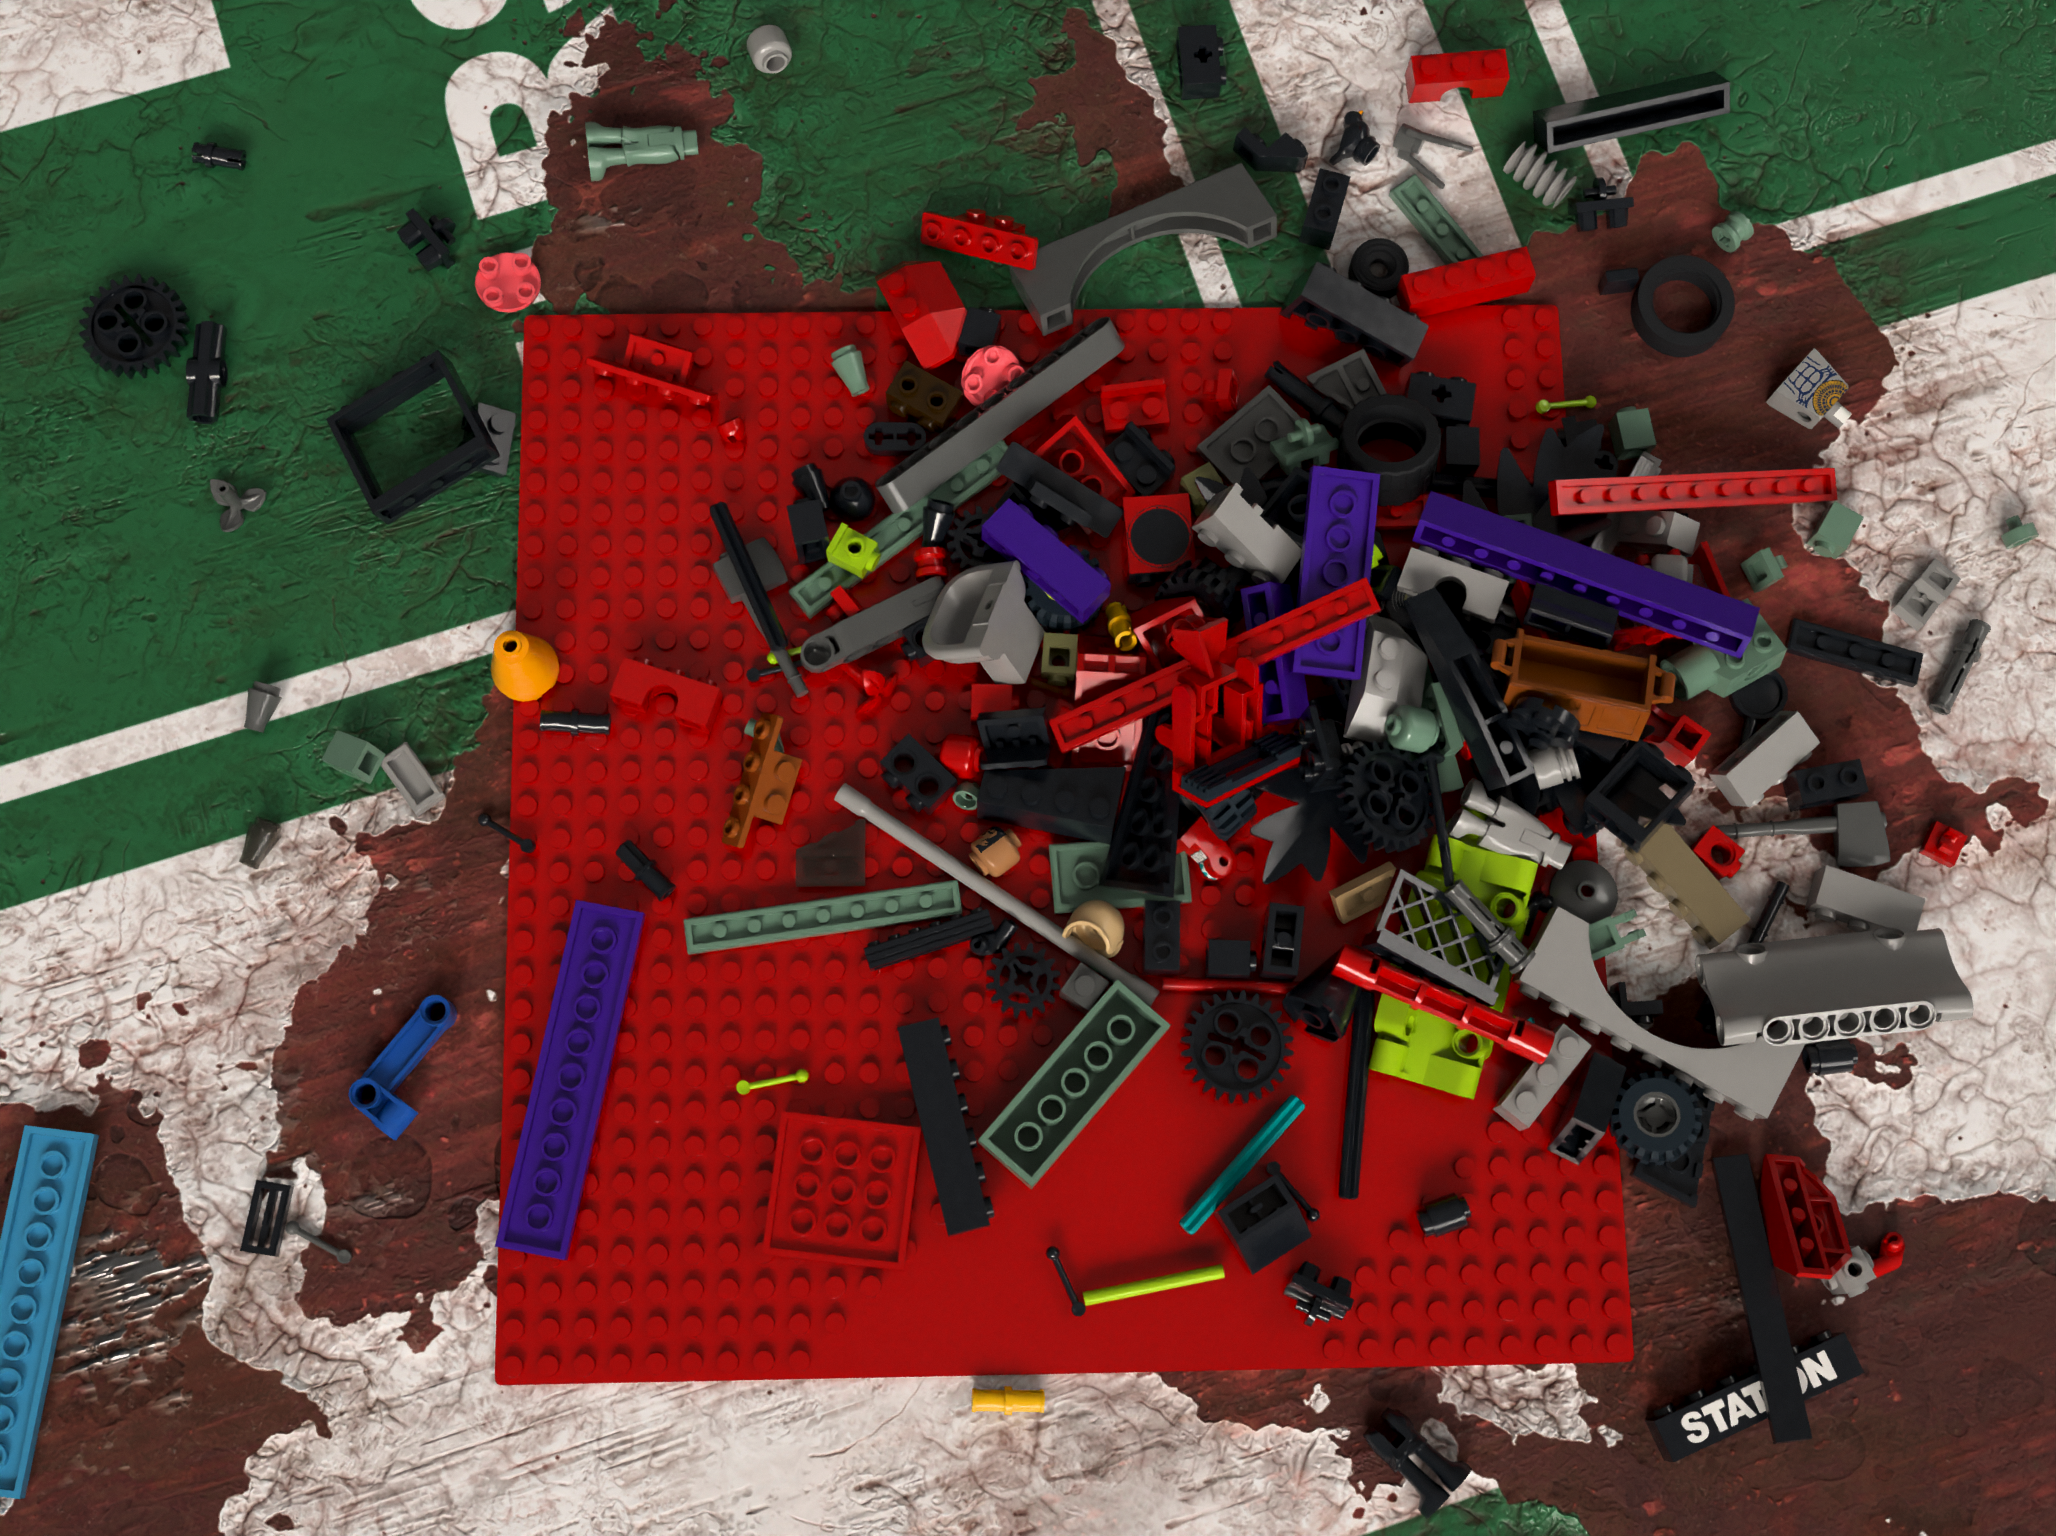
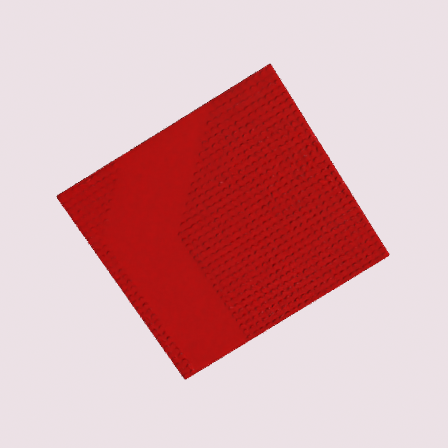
M1470 305L1419 317L1429 327L1415 358L1402 368L1366 353L1386 393L1390 395L1404 396L1405 386L1410 374L1420 371L1431 372L1435 377L1447 379L1461 377L1470 383H1476L1472 418L1469 423L1470 427H1479L1480 465L1474 476L1496 479L1500 452L1503 448H1508L1527 481L1533 482L1536 457L1545 431L1548 428H1553L1558 436L1557 429L1563 428L1562 418L1566 417L1565 408L1550 409L1544 414H1540L1536 410V403L1542 399L1547 400L1549 403L1565 401L1559 313L1555 305ZM1282 307L1074 309L1073 324L1045 336L1042 335L1028 310H994L996 314L1001 315V330L996 345L1010 350L1019 360V364L1024 371L1028 370L1086 326L1102 317H1109L1125 344V348L1117 356L1014 430L1003 440L1008 446L1011 442H1016L1027 448L1061 416L1076 415L1104 450L1122 433L1104 434L1099 402L1100 387L1114 380H1122L1128 383L1136 382L1146 376H1155L1157 379L1165 378L1170 426L1148 429L1147 431L1152 437L1151 442L1159 450L1165 449L1173 457L1176 467L1174 478L1155 495L1179 494L1181 478L1207 463L1196 452L1197 446L1268 385L1301 418L1307 419L1310 425L1314 424L1311 421V414L1264 377L1270 366L1274 368L1273 363L1278 360L1285 368L1324 399L1326 396L1310 386L1306 376L1362 350L1363 344L1358 342L1355 344H1345L1336 340L1334 332L1329 329L1318 327L1317 330H1313L1304 326L1306 319L1292 314L1290 319L1279 315ZM892 311L529 315L525 318L515 631L539 637L549 643L558 657L560 671L556 684L552 689L550 688L542 694L543 696L539 699L525 702L514 700L510 831L522 839L533 840L536 848L532 853L523 852L520 845L510 839L499 1227L575 902L580 900L643 912L646 916L568 1259H556L498 1247L495 1382L498 1385L1619 1363L1633 1360L1634 1347L1619 1148L1615 1144L1617 1140L1610 1133L1611 1124L1609 1122L1605 1135L1579 1165L1546 1150L1581 1068L1594 1052L1613 1059L1612 1044L1610 1043L1611 1037L1601 1031L1598 1035L1587 1031L1579 1025L1581 1020L1571 1014L1568 1017H1563L1549 1009L1551 1003L1540 997L1537 1000H1533L1518 991L1520 986L1513 983L1512 979L1502 1013L1511 1017L1516 1015L1525 1020L1532 1017L1535 1024L1551 1031L1564 1023L1592 1045L1531 1126L1522 1131L1515 1128L1492 1108L1526 1066L1529 1059L1501 1048V1044L1495 1041L1490 1056L1484 1061L1474 1100L1369 1069L1359 1194L1357 1199L1348 1200L1340 1198L1338 1193L1353 1014L1345 1035L1341 1039L1338 1038L1336 1042L1331 1043L1310 1035L1304 1031L1308 1026L1300 1019L1295 1023L1288 1016L1282 1003L1286 995L1259 994L1258 1004L1263 1006L1270 1000L1272 1003L1269 1012L1273 1014L1281 1010L1282 1014L1277 1019V1022L1279 1024L1289 1023L1290 1025L1282 1033L1283 1036H1291L1294 1039L1285 1045L1286 1049L1294 1051V1055L1283 1058V1061L1287 1062L1291 1068L1288 1071L1279 1070L1278 1072L1284 1078L1283 1082L1278 1083L1271 1080L1274 1091L1269 1093L1264 1088H1261L1262 1098L1258 1101L1252 1093H1249L1248 1103L1246 1104L1242 1103L1239 1095H1236L1232 1104H1228L1227 1094L1225 1093L1217 1101L1214 1100L1215 1089L1211 1088L1203 1094L1202 1088L1205 1082L1200 1080L1199 1082L1192 1083L1193 1077L1197 1074L1196 1071L1184 1070V1067L1191 1062V1059L1180 1057L1181 1052L1189 1049L1188 1045L1180 1043L1181 1037L1191 1035L1183 1028L1184 1024L1196 1023L1190 1016L1191 1012L1196 1011L1203 1014L1200 1007L1202 1001L1213 1006V994H1217L1224 1001L1226 993L1162 990L1163 976L1142 975L1143 907L1118 909L1124 921L1125 929L1122 939L1124 942L1119 952L1114 957L1108 959L1160 991L1150 1008L1171 1026L1032 1189L1026 1186L978 1143V1139L1086 1016L1059 997L1061 989L1081 961L959 880L962 917L969 915L971 910L982 907L983 910L988 909L994 931L997 930L1003 919L1007 917L1019 926L1005 947L1010 953L1014 952L1015 943H1019L1021 950H1026L1028 944L1033 943V952L1038 953L1044 948L1046 949L1044 959L1046 961L1051 958L1056 960L1051 970L1060 971L1061 975L1053 980V982L1061 987L1060 991H1051L1050 993L1056 999L1054 1004L1047 1003L1046 1001L1043 1003L1046 1010L1045 1013L1041 1014L1037 1009H1033L1031 1019L1027 1018L1025 1011H1020L1017 1019L1013 1017V1009L1009 1008L1004 1014L1001 1013L1003 1003L999 1001L992 1004L991 998L996 992L986 991V985L994 982V979L986 976L987 970L996 969L991 960L993 957L1002 960V953L979 956L971 951V940L872 972L870 971L864 948L867 947L868 943L877 940L882 943L888 941L889 936L895 934L904 936L909 934L908 931L913 928L921 927V930L929 928L930 923L939 920L944 923L950 921V917L689 955L687 953L683 919L957 880L864 817L854 814L836 802L834 798L845 783L869 798L873 804L982 876L984 875L977 869L969 857V854L972 852V841L992 826H997L1004 832L1011 829L1022 844L1017 848L1020 853L1019 862L999 877H993L990 874L984 877L1062 929H1065L1067 926L1066 924L1072 913L1054 914L1049 845L1087 842L1090 840L977 818V808L965 810L954 803V792L930 816L923 810L918 813L906 802L904 798L907 794L901 788H891L880 776L883 773L880 768V761L908 733L933 757L937 744H942L944 738L951 733L975 736L982 743L978 725H971L972 684L995 683L980 662L954 664L944 660H934L920 668L915 660L910 662L900 646V644L904 643L903 637L854 660L862 669L881 673L885 677V682L893 672L898 673L897 682L892 693L888 697L883 695L881 697V705L864 714H856L854 711L868 699L869 695L866 694L864 688L841 669L842 664L821 673H812L806 670L804 666L797 667L809 690L806 695L799 698L796 697L792 687L787 683L788 680L783 671L762 676L759 681L754 683L750 682L746 676L747 671L751 668L762 670L778 666L779 664H770L768 662L767 655L771 649L756 627L743 601L731 604L713 571V564L719 561V556L727 552L710 515V507L713 504L725 502L744 544L746 545L764 537L778 555L785 569L788 581L766 593L788 639L786 650L803 646L809 637L836 624L825 614L831 606L837 603L836 601L809 619L789 595L790 589L828 562L825 559L802 565L799 564L787 506L793 505V502L802 499V496L792 485L794 480L791 473L807 464L815 463L818 469H822L828 497H830L833 486L839 480L846 477H859L871 485L875 493L876 503L872 513L867 518L858 522H847L838 518L831 508L823 512L829 542L833 539L842 522L847 524L849 528L864 535L892 514L889 506L876 488L875 483L882 475L908 456H877L871 454L865 447L864 432L869 425L876 422L917 423L916 420L907 415L903 418L894 414L889 409V405L886 402V391L906 360L923 369ZM630 334L642 335L696 352L688 384L718 393L717 400L706 402V406L688 402L687 395L675 392V396H669L656 392V386L645 382L644 386L626 383L624 381L625 376L613 373L612 377L594 373V367L586 365L585 360L586 357L599 356L623 364ZM957 342L955 358L928 373L963 391L961 385L962 370L969 357L959 355ZM848 345H855L857 351H861L866 378L870 390L854 397H852L850 390L831 365L833 362L831 354ZM1219 369H1233L1240 381L1236 412H1223L1217 402L1207 401V394L1202 393L1204 380L1218 381ZM964 392L963 405L950 426L976 408L965 397ZM1334 403V406H1336L1345 415L1347 414V411H1345L1340 406ZM741 416L746 429L743 439L741 441L736 440V443L724 441L717 430V426L732 418ZM1440 428V429H1441V435L1443 434V432H1444V430H1445L1444 428ZM1327 430V432L1329 433V435H1330L1331 437H1333V434L1330 433V432ZM925 431L927 443L939 435L937 432L929 433ZM876 433V437L873 439L875 445H882V440H884L882 433ZM909 433L908 439L903 440H907L908 445L913 446L916 440L921 439H916L915 433ZM1376 439L1361 446V449L1366 454L1384 462H1400L1416 455L1411 447L1394 439ZM1338 449L1330 451L1329 463L1324 464L1326 467L1338 469ZM1439 451V457H1438V463H1437V469H1436V472H1439V473H1440V451ZM1308 459L1302 461L1303 470H1308L1313 466ZM1278 465L1262 480L1273 479L1286 474ZM1005 475L1000 476L954 511L956 513L954 519L964 521L963 511L965 510L971 515H975L977 506L981 507L984 514H987L990 507L994 508L995 513L998 510L995 507L996 503L1014 481ZM1436 492L1443 495H1453L1456 499L1458 498L1459 501H1461L1462 495ZM1481 497L1489 512L1497 514L1496 498ZM1191 511L1192 526H1193L1194 523L1196 522V520L1198 519V517L1196 518V517L1194 516V514L1192 513V511ZM1122 518L1119 519L1107 538H1104L1095 531L1085 535L1075 526L1062 541L1067 547L1072 544L1076 545L1080 552L1083 549L1090 552L1089 559L1096 558L1100 563L1099 568L1103 569L1111 583L1110 596L1103 602L1098 618L1095 622L1091 620L1090 626L1084 631L1079 627L1077 634L1111 636L1107 628L1108 619L1105 615V610L1110 603L1120 602L1121 607L1125 605L1127 614L1130 616L1156 602L1155 594L1159 591L1157 589L1163 582H1156L1151 587H1137L1136 584H1128L1127 582L1129 567L1125 525ZM953 521L949 530H956L953 526ZM1193 530L1196 559L1203 560L1207 556L1223 569L1231 565L1225 559L1223 552L1216 547L1203 543L1198 538V533ZM1416 530L1378 531L1381 534L1390 565H1396L1403 571L1411 547L1419 550L1421 544L1412 541ZM923 535L850 589L864 609L870 608L922 583L916 581L915 571L918 569V564L914 562L913 552L925 548L922 546ZM947 535L942 544V548L946 549L944 566L948 568L949 575L947 579L943 580L945 584L960 574L959 566L961 563H951L950 556L954 552L947 551V543L952 541L948 539ZM981 540V542L978 543V546L984 547V544L986 542ZM961 546L964 554L971 559L972 555L969 550L963 549V546ZM993 557L985 562L992 561L996 559V557ZM1238 584L1235 589L1237 591L1251 586ZM1244 616L1226 640L1247 631ZM1050 629L1049 633H1056V630ZM1063 631V634H1069V631ZM922 637L917 640V644L923 647ZM1042 639L1026 683L1013 684L1012 695H1019V710L1045 707L1047 717H1049L1059 697L1072 704L1075 703V679L1074 681H1068L1066 686H1052L1047 684V679H1041ZM800 654L790 656L793 662L800 660ZM1146 654V676L1155 673L1156 670ZM635 656L642 657L653 662V667L663 670L666 667H673L683 671L687 678L698 680V677H704L718 684L717 687L721 689L723 699L710 734L677 723L674 713L678 705V698L670 693L656 695L651 700L646 713L615 704L609 694L623 657L631 660ZM1055 659L1052 662L1053 666L1065 665L1061 659ZM1428 659V665L1431 674H1433L1434 669L1432 667L1430 660ZM1305 675L1308 701L1319 697L1335 695L1332 687H1328L1323 683L1324 677ZM572 709H580L582 713H610V735L579 733V736H571V732L540 731L541 710L572 712ZM763 712L783 717L779 733L784 747V754L802 759L783 824H776L753 816L743 848L722 843L724 835L723 826L730 816L734 803L733 794L736 787L740 784L744 771V759L747 753L750 752L754 739L744 733L745 727L751 718L758 721ZM1146 717L1142 719V731ZM1335 723L1336 729L1345 728L1344 726ZM1211 742V753L1224 748L1218 743ZM1460 750L1455 754L1464 788L1442 793L1446 823L1461 807L1459 804L1460 798L1468 782L1472 778L1477 779L1469 760L1463 758ZM1071 751L1061 768H1071ZM901 759L895 764V768L900 772H908L914 766V763L909 759ZM1299 763L1287 769L1298 768ZM1039 766V767H1036V768H1028V767L1007 768V769H1005V770L1049 769V768H1047V767H1045V766ZM984 771L982 773L979 772L971 780L956 778L958 785L968 780L971 783L977 782L981 786ZM1131 771L1125 772V781L1120 806L1118 810L1117 820ZM925 782L919 788V791L925 796H931L938 790V786L933 782ZM1264 791L1255 800L1257 814L1227 841H1224L1237 859V867L1234 873L1216 881L1206 880L1200 874L1198 865L1187 854L1192 902L1180 904V971L1177 976L1172 977L1205 978L1206 943L1209 939L1251 941L1250 950L1256 951L1257 956L1256 971H1250V976L1247 980L1285 981L1258 977L1265 910L1270 902L1305 907L1298 976L1293 981L1301 982L1337 952L1344 942L1361 947L1365 934L1372 932L1381 906L1343 924L1337 918L1329 891L1389 861L1396 870L1402 869L1416 876L1419 870L1425 869V861L1432 836L1437 834L1434 815L1428 817L1434 825L1425 829L1428 836L1420 839V844L1399 853L1397 851L1386 853L1384 848L1375 851L1373 842L1368 843L1367 861L1364 864L1356 860L1334 830L1330 828L1329 856L1321 881H1315L1305 867L1299 864L1283 877L1265 885L1262 882L1263 872L1273 843L1251 835L1250 829L1271 814L1298 805V803ZM1561 807L1546 815H1542L1540 811L1536 812L1534 815L1536 818L1541 820L1554 833H1559L1560 840L1572 845L1565 864L1576 860H1588L1598 863L1596 834L1587 839L1583 837L1582 833L1578 835L1571 834L1564 825ZM1189 816V818L1185 821L1186 824H1187L1189 821L1193 820L1190 816ZM631 840L650 861L655 860L657 862L656 867L676 885L675 890L666 899L659 901L658 897L641 880H635V874L616 855V851L622 843ZM1538 864L1530 896L1536 891H1543V894L1549 895L1551 880L1559 869L1549 864L1546 867ZM1402 882L1403 894L1400 896L1403 904L1406 905L1412 886ZM1582 886V895L1591 897V889L1588 886ZM1515 903L1508 904L1503 912L1504 918H1509L1514 914ZM1538 910L1530 936L1523 935L1521 943L1527 949H1529L1547 913ZM1398 912L1389 915L1385 925V929L1397 935L1401 927ZM1604 956L1593 962L1598 976L1608 992ZM1018 959L1021 964L1032 966L1036 963L1029 959ZM1006 966L1000 975L1001 987L1009 981L1010 977ZM1016 970L1017 983L1015 985H1024L1030 991L1029 980L1031 977H1023ZM1046 975L1037 981L1036 987L1040 991V995L1043 994L1047 985ZM1106 979L1109 982L1106 991L1113 985L1108 979ZM1362 988V991L1372 992L1375 995L1370 1047L1371 1057L1374 1043L1378 1036L1374 1028V1022L1382 993L1374 989L1369 991ZM1232 993L1234 999H1238L1240 993ZM1246 993V1000L1251 1001L1255 994ZM1014 996L1010 999L1017 1003H1028L1024 997ZM1229 1016L1218 1018V1027L1223 1032L1231 1033L1235 1031L1236 1024L1233 1018ZM938 1017L940 1026H948L952 1045L946 1046L949 1060L956 1058L961 1079L954 1080L957 1094H965L969 1110L968 1114L963 1115L966 1128L973 1127L978 1148L971 1149L974 1163L982 1162L986 1182L980 1184L983 1198L990 1196L995 1217L989 1218L990 1227L948 1237L923 1131L921 1130L904 1271L762 1254L781 1111L921 1127L897 1028ZM1253 1029L1251 1031L1250 1037L1255 1045L1265 1046L1268 1043V1036L1262 1029ZM1212 1033L1208 1034L1210 1040L1231 1045L1234 1055H1238L1240 1051H1245L1262 1061L1266 1059V1056L1261 1053L1243 1049L1241 1047L1242 1041L1239 1039L1229 1043ZM1476 1036L1471 1037L1467 1042V1051L1469 1053L1475 1051L1478 1046V1038ZM1217 1048L1206 1050L1205 1058L1208 1063L1220 1065L1223 1062V1054ZM1241 1061L1238 1064V1072L1242 1077L1250 1079L1255 1076L1256 1070L1251 1062ZM799 1069H805L809 1074L808 1080L805 1082L795 1080L751 1089L746 1095L740 1094L736 1089L737 1083L741 1080L750 1083L795 1074ZM1290 1095L1297 1096L1305 1104L1303 1111L1202 1226L1192 1235L1187 1233L1179 1224L1183 1216ZM1271 1161H1275L1280 1165V1172L1312 1208L1319 1210L1320 1218L1316 1222L1309 1221L1306 1217L1307 1212L1295 1200L1312 1236L1252 1275L1214 1216V1213L1270 1178L1271 1175L1267 1173L1266 1166ZM1453 1192L1458 1198L1464 1197L1471 1212V1217L1466 1218L1468 1226L1437 1238L1434 1235L1425 1237L1415 1211L1423 1208L1422 1204ZM1050 1246H1056L1059 1249V1259L1078 1301L1084 1305L1083 1292L1218 1264H1222L1225 1278L1085 1306V1313L1082 1316H1075L1071 1311L1072 1302L1053 1261L1047 1258L1046 1250ZM1307 1261L1321 1269L1317 1283L1329 1287L1334 1276H1340L1352 1282L1350 1298L1354 1299L1351 1310L1346 1312L1342 1321L1332 1316L1328 1323L1316 1318L1312 1326L1309 1327L1304 1324L1306 1313L1295 1309L1297 1300L1283 1294L1286 1284L1293 1274L1297 1273L1304 1262Z

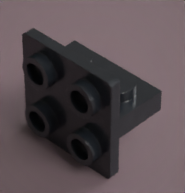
M1045 707L978 714L976 721L984 747L980 760L981 770H1005L1018 767L1036 768L1047 765L1055 735L1049 724Z

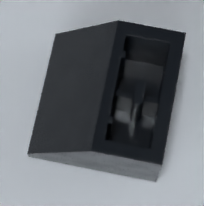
M1277 1173L1214 1213V1216L1252 1275L1312 1236L1297 1203Z

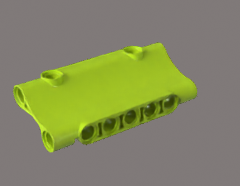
M1433 834L1425 861V869L1419 870L1415 877L1445 892L1448 887H1445L1438 838L1437 834ZM1448 837L1455 881L1462 879L1463 883L1503 926H1509L1515 930V936L1522 942L1529 918L1528 901L1538 864L1526 859L1473 847ZM1412 888L1407 904L1417 901ZM1435 899L1426 901L1433 921L1445 917L1439 901ZM1515 903L1514 914L1509 918H1504L1503 912L1508 904ZM1418 905L1406 909L1412 929L1425 924ZM1460 915L1455 917L1462 937L1474 933L1471 922L1466 916ZM1447 921L1435 925L1441 945L1454 940ZM1402 924L1399 933L1404 932ZM1427 928L1414 933L1420 948L1425 951L1433 948ZM1476 937L1464 941L1470 960L1483 956ZM1456 944L1443 949L1449 964L1453 966L1462 964ZM1485 961L1472 964L1477 979L1486 983L1489 972ZM1506 962L1494 990L1499 993L1495 1005L1490 1007L1501 1013L1513 975L1508 970L1509 965ZM1382 993L1374 1022V1028L1378 1036L1374 1043L1368 1068L1474 1100L1484 1061L1490 1056L1494 1041L1465 1028L1461 1031L1455 1028V1024L1421 1009L1415 1011L1409 1008V1004ZM1476 1036L1478 1038V1046L1475 1051L1469 1053L1467 1051V1042L1471 1037Z

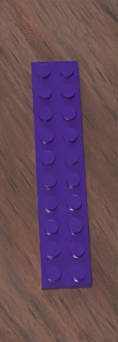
M580 900L575 902L495 1247L562 1260L568 1259L646 915L643 912Z

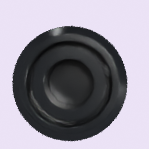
M851 476L839 480L833 486L829 501L832 505L831 510L838 518L847 522H858L867 518L872 513L876 497L871 485L867 481Z

